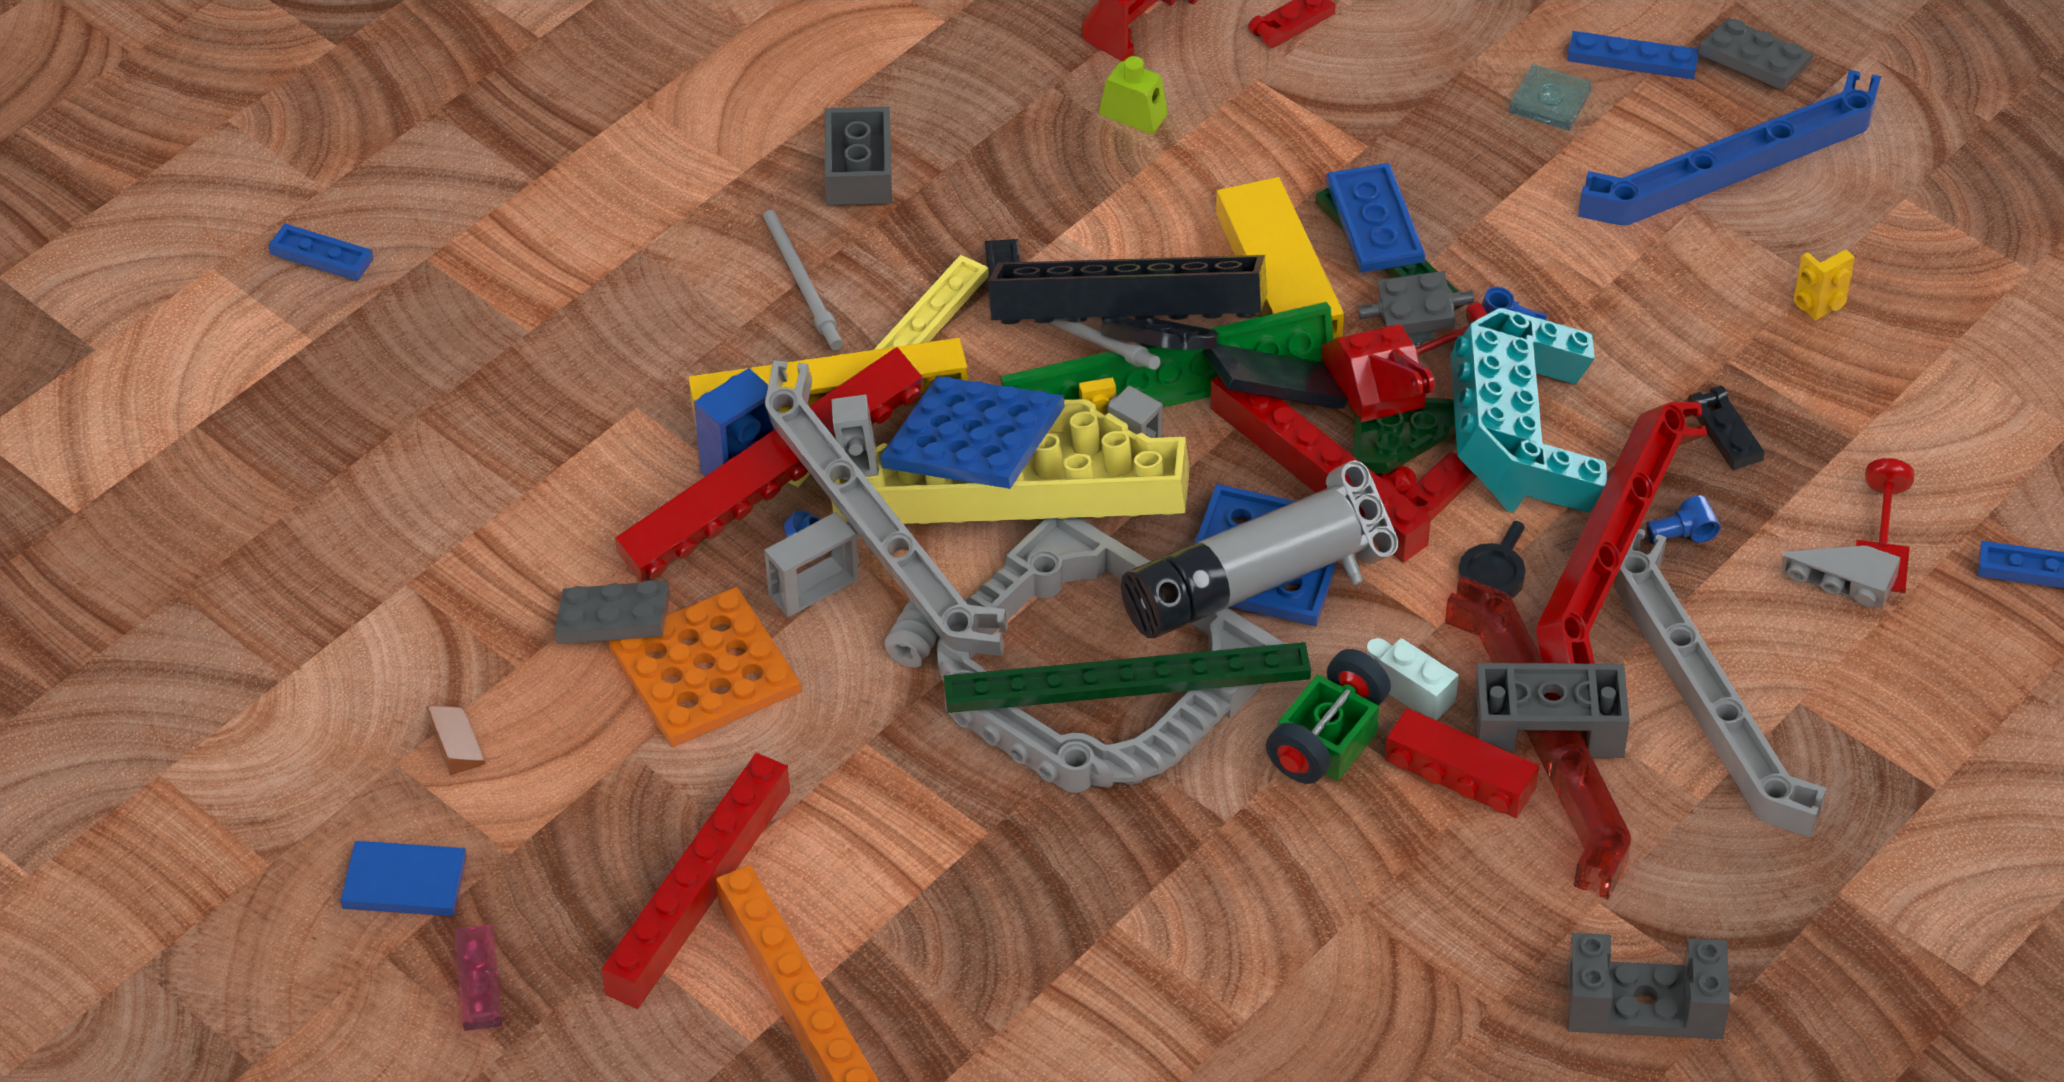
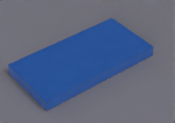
M1390 163L1326 173L1328 189L1360 273L1425 262V252Z

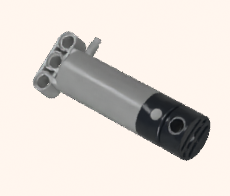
M1349 461L1329 472L1326 479L1327 489L1172 552L1161 559H1155L1126 571L1121 579V594L1126 612L1133 625L1145 637L1155 639L1179 629L1187 623H1193L1341 560L1352 584L1361 583L1363 578L1354 554L1363 563L1372 564L1390 557L1398 548L1397 535L1369 470L1359 461ZM1345 474L1351 479V486L1346 482ZM1359 506L1365 512V519L1359 513ZM1373 539L1379 544V551L1375 549Z

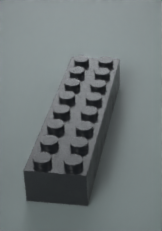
M1265 255L1003 262L996 265L988 280L991 320H1000L1002 324H1016L1021 319H1034L1035 323H1050L1054 321V318H1067V321L1077 323L1084 322L1090 317H1101V320L1104 321L1106 318L1134 316L1135 320L1163 315H1168V318L1172 320H1181L1188 318L1189 315L1200 314L1206 319L1220 318L1222 314H1236L1239 318H1250L1256 316V313L1262 312L1267 296Z

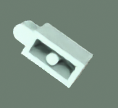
M1375 638L1368 642L1367 655L1375 659L1384 668L1390 679L1391 689L1389 695L1412 710L1434 720H1438L1456 702L1459 674L1402 638L1394 645L1380 638Z

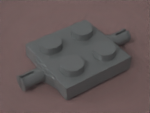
M1445 271L1378 280L1380 295L1378 303L1358 305L1360 320L1380 317L1386 327L1401 324L1406 333L1409 334L1455 327L1454 306L1473 303L1474 294L1473 290L1453 293L1447 285Z

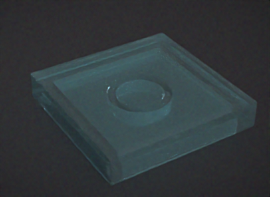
M1532 64L1510 103L1509 113L1570 131L1592 91L1593 82Z

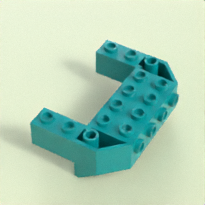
M1498 308L1471 323L1463 336L1460 335L1457 338L1454 349L1450 354L1457 456L1487 486L1496 499L1509 512L1514 513L1525 496L1589 513L1597 503L1607 483L1606 463L1600 459L1542 444L1536 373L1577 384L1595 359L1593 336L1591 333L1504 308Z

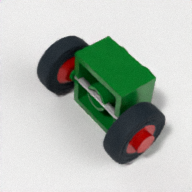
M1344 649L1336 654L1327 667L1328 679L1317 674L1279 719L1278 727L1268 737L1266 741L1267 754L1272 763L1287 777L1300 783L1312 784L1326 774L1339 781L1377 734L1379 705L1388 696L1391 683L1384 668L1375 659L1362 651Z

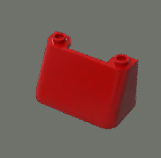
M1097 0L1082 21L1083 39L1116 59L1125 61L1128 57L1134 55V45L1130 42L1132 30L1128 28V25L1158 0ZM1161 0L1170 6L1175 4V0ZM1189 0V3L1194 5L1199 0Z

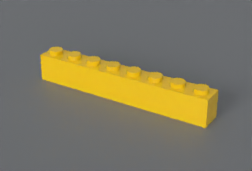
M960 338L898 346L923 377L922 390L919 397L925 394L936 376L968 381L967 364ZM896 347L787 362L786 373L788 378L787 382H783V387L794 389L799 375L797 370L798 363L808 364L812 376L807 404L810 406ZM773 364L750 368L769 385ZM748 368L689 376L690 398L694 419L695 400ZM784 406V407L780 408V409L778 410V412H781V413L787 412V411H789L792 407H791V406Z

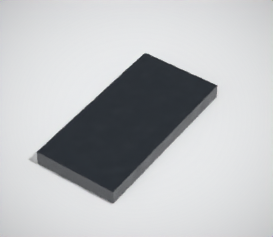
M1221 344L1217 348L1204 349L1202 351L1228 390L1336 409H1344L1348 401L1344 392L1321 362Z

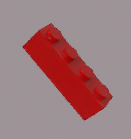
M1406 708L1387 736L1386 761L1392 763L1397 768L1406 769L1422 776L1431 783L1440 784L1456 791L1465 798H1471L1483 803L1499 813H1505L1518 818L1536 789L1539 765L1409 708Z

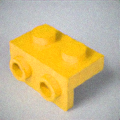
M1846 249L1821 263L1808 252L1801 255L1794 293V302L1814 320L1832 311L1840 310L1848 299L1847 295L1855 257Z

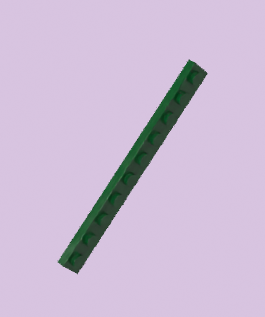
M1306 642L944 675L943 681L947 713L1309 680L1311 679V666Z

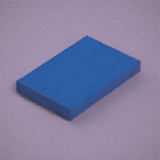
M355 841L341 897L342 909L454 916L467 857L466 849Z

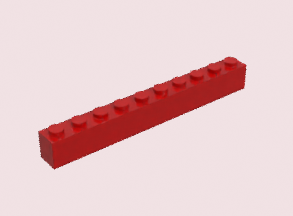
M896 347L809 407L836 439L831 399L866 394L871 424H881L892 415L893 410L902 404L905 406L909 405L920 396L923 377L902 351ZM773 430L615 537L616 552L640 582L649 577L652 579L656 578L667 569L668 564L678 557L683 559L689 556L696 549L698 543L706 538H715L724 530L726 524L735 518L736 520L743 519L752 511L755 504L763 499L765 501L772 499L781 491L783 485L791 480L794 482L800 480L808 473V470L778 432Z

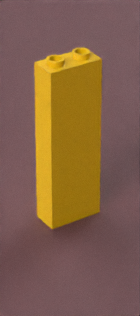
M1280 177L1217 190L1216 215L1235 256L1265 255L1267 296L1261 312L1262 315L1266 316L1327 302L1331 307L1334 339L1343 337L1344 312Z

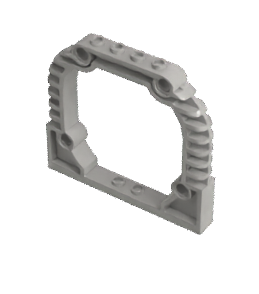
M1079 517L1068 519L1048 518L1043 520L1006 555V565L1002 569L997 570L988 582L983 583L979 590L969 596L965 602L968 605L1005 609L1008 620L1032 597L1036 596L1047 599L1057 595L1062 589V583L1082 579H1097L1104 571L1121 580L1126 571L1151 561ZM1228 608L1192 623L1209 634V651L1284 644L1281 640ZM958 623L951 628V630L955 632H960L967 627V625L963 623ZM978 628L977 632L992 635L999 628ZM939 637L937 661L942 681L944 675L987 671L972 660L976 653L953 650ZM1264 684L1188 691L1153 727L1135 739L1111 745H1105L1084 733L1060 735L1017 707L948 714L958 725L971 729L989 745L997 746L1008 753L1017 763L1025 764L1036 771L1045 781L1053 782L1068 792L1079 793L1087 790L1091 785L1106 788L1112 787L1113 782L1135 785L1143 782V779L1149 777L1156 778L1164 774L1165 770L1178 764L1181 758L1189 753L1195 744L1208 734V731L1221 721L1224 715L1231 718ZM944 691L945 709H946V712H947L946 699H945V691Z

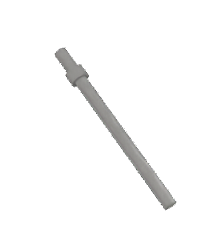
M766 211L763 214V218L815 317L814 324L818 332L825 336L832 350L840 349L843 346V342L836 330L837 323L832 313L826 311L775 211Z
M1054 318L1053 322L1048 323L1119 354L1128 363L1135 366H1146L1153 370L1160 366V358L1149 353L1147 348L1139 344H1128L1119 339L1103 336L1100 331L1080 322H1069L1067 318Z

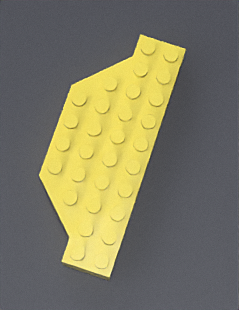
M1087 399L1064 400V409L1011 489L882 468L880 456L888 446L885 443L876 447L878 476L866 478L903 524L1181 514L1185 513L1190 469L1186 437L1150 438L1143 433L1136 435L1128 430L1127 423L1110 413L1103 415L1098 412L1094 403ZM843 477L835 481V484H844L848 480H843ZM832 502L833 513L837 512L838 515L845 522H848V520Z

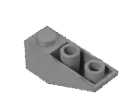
M1869 546L1786 551L1783 556L1782 573L1788 575L1789 578L1796 582H1808L1821 587L1830 594H1841L1855 599L1863 606H1875L1883 609L1898 576L1900 557Z

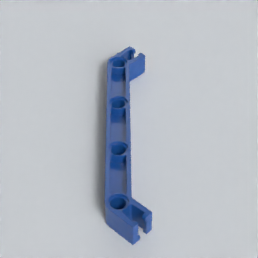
M1849 70L1844 90L1841 93L1623 178L1588 171L1586 184L1581 192L1578 217L1616 225H1630L1861 134L1869 128L1881 76L1872 74L1869 91L1865 92L1855 89L1856 80H1860L1861 73Z

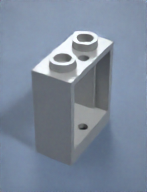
M835 512L764 550L768 596L787 618L859 580L858 564L860 559L856 545L858 533L851 524L845 522ZM831 551V557L797 574V568Z

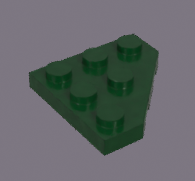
M1425 398V408L1366 422H1361L1355 414L1353 456L1374 473L1387 474L1456 434L1453 399Z

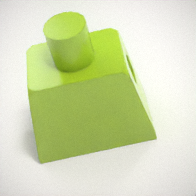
M1136 56L1128 57L1125 61L1120 62L1107 78L1099 115L1153 135L1168 115L1162 77L1158 73L1144 69V62L1141 58Z

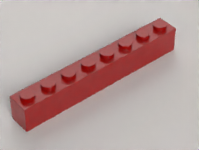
M1219 376L1211 380L1210 409L1315 493L1327 489L1326 479L1330 471L1349 461H1359L1282 399L1228 390ZM1367 468L1397 535L1398 548L1393 555L1404 563L1428 546L1431 517ZM1345 474V480L1351 486V479ZM1359 506V513L1365 519V512Z
M757 752L753 755L601 968L605 995L639 1009L717 898L716 878L738 868L790 794L788 765Z

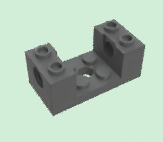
M1477 663L1473 696L1476 738L1514 754L1517 730H1587V758H1624L1630 723L1624 664ZM1546 693H1556L1561 699L1551 701L1543 695Z
M1572 933L1567 963L1568 1032L1723 1039L1730 1007L1727 940L1688 938L1684 964L1671 965L1610 962L1611 935ZM1640 994H1647L1653 997L1655 1002L1652 1004H1642L1635 997Z

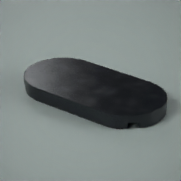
M1129 317L1106 318L1101 327V334L1103 336L1162 348L1204 350L1219 346L1218 333L1213 329L1154 318H1144L1141 320H1132Z

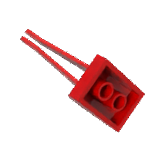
M1401 324L1337 338L1322 344L1321 361L1348 398V403L1361 422L1425 408L1426 394L1434 391L1433 375L1430 369L1419 364L1415 345Z

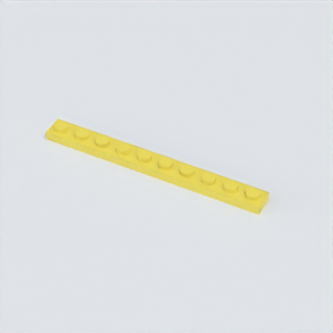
M960 255L875 349L930 342L988 278V267ZM809 471L800 480L795 482L791 480L788 483L799 487L810 475Z

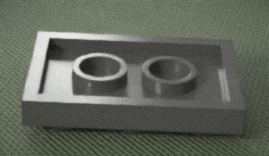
M1727 18L1700 43L1698 54L1781 90H1784L1811 64L1813 53L1804 50L1797 44L1787 43L1775 38L1769 32L1756 30L1747 26L1743 21Z
M668 580L564 588L554 631L557 644L663 636L670 595Z

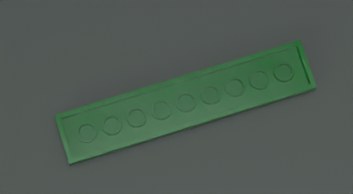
M1327 302L1209 328L1218 333L1219 344L1321 362L1322 364V344L1334 340L1331 307ZM1139 344L1147 348L1149 353L1160 358V366L1157 369L1153 370L1146 366H1135L1128 363L1123 356L1109 351L1000 376L1001 386H1012L1031 391H1044L1063 395L1064 400L1079 399V383L1113 377L1116 385V395H1120L1128 386H1131L1163 404L1164 408L1211 397V380L1218 375L1202 353L1203 350L1170 349Z

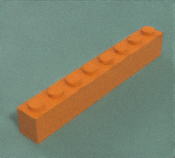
M749 864L716 878L718 903L821 1081L879 1082L752 866Z

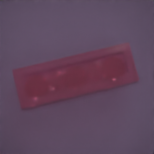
M493 924L455 929L464 1031L503 1026Z

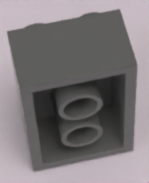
M890 106L825 108V185L827 205L892 203Z

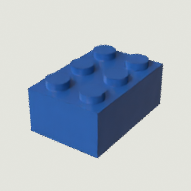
M750 368L738 375L732 376L727 382L703 394L694 401L700 469L705 476L775 430L770 422L765 403L768 384Z

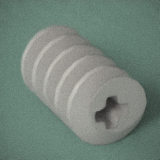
M909 599V602L885 639V648L894 661L907 667L916 668L922 666V659L929 655L930 648L935 645L936 638L939 635Z

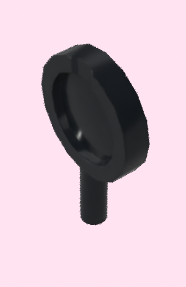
M1513 521L1500 545L1494 543L1479 544L1464 553L1459 562L1457 577L1460 587L1468 596L1486 603H1501L1514 598L1522 590L1526 569L1524 561L1513 549L1525 529L1523 523Z

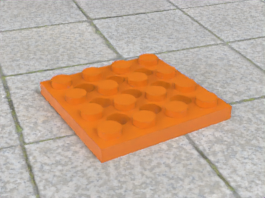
M737 586L667 615L663 636L608 640L610 651L671 748L802 692L801 682ZM720 624L730 627L723 632L713 630L715 626ZM686 638H694L698 640L693 645H686L684 643H680L683 639ZM737 648L746 651L740 656L728 654L729 651ZM656 651L665 653L659 659L648 657L650 653ZM702 662L713 664L711 668L706 670L696 668ZM750 673L762 675L761 678L754 681L744 678ZM669 676H678L681 678V680H679L676 683H669L663 681L666 677ZM721 686L730 689L724 694L711 692L714 688ZM686 700H692L697 703L691 708L679 706L680 703Z

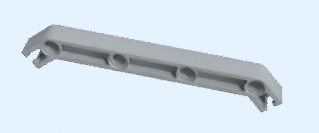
M773 360L765 403L774 429L948 647L962 652L1003 656L1004 641L1002 640L1001 633L995 632L994 635L979 633L977 629L1000 628V632H1007L1008 620L1005 609L968 605L807 405L812 384V376L808 364L798 363L797 370L799 375L794 389L783 387V382H787L788 378L786 373L787 363ZM784 406L792 407L787 412H778V410ZM841 477L850 478L844 484H835V481ZM904 549L908 551V553L902 557L892 556L893 553L898 550ZM958 623H963L967 625V627L960 632H955L951 630V628Z
M1638 529L1615 577L1614 586L1617 593L1754 814L1765 823L1811 838L1816 825V818H1819L1822 811L1827 788L1789 776L1660 572L1659 568L1663 561L1667 537L1657 534L1653 550L1650 554H1645L1639 551L1641 539L1645 537V531Z

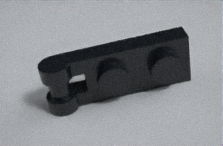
M1722 385L1710 388V392L1705 394L1697 392L1689 395L1688 402H1700L1702 415L1696 418L1702 426L1706 427L1707 434L1732 470L1763 461L1764 449L1729 401L1727 391ZM1714 405L1716 409L1710 411L1708 407Z

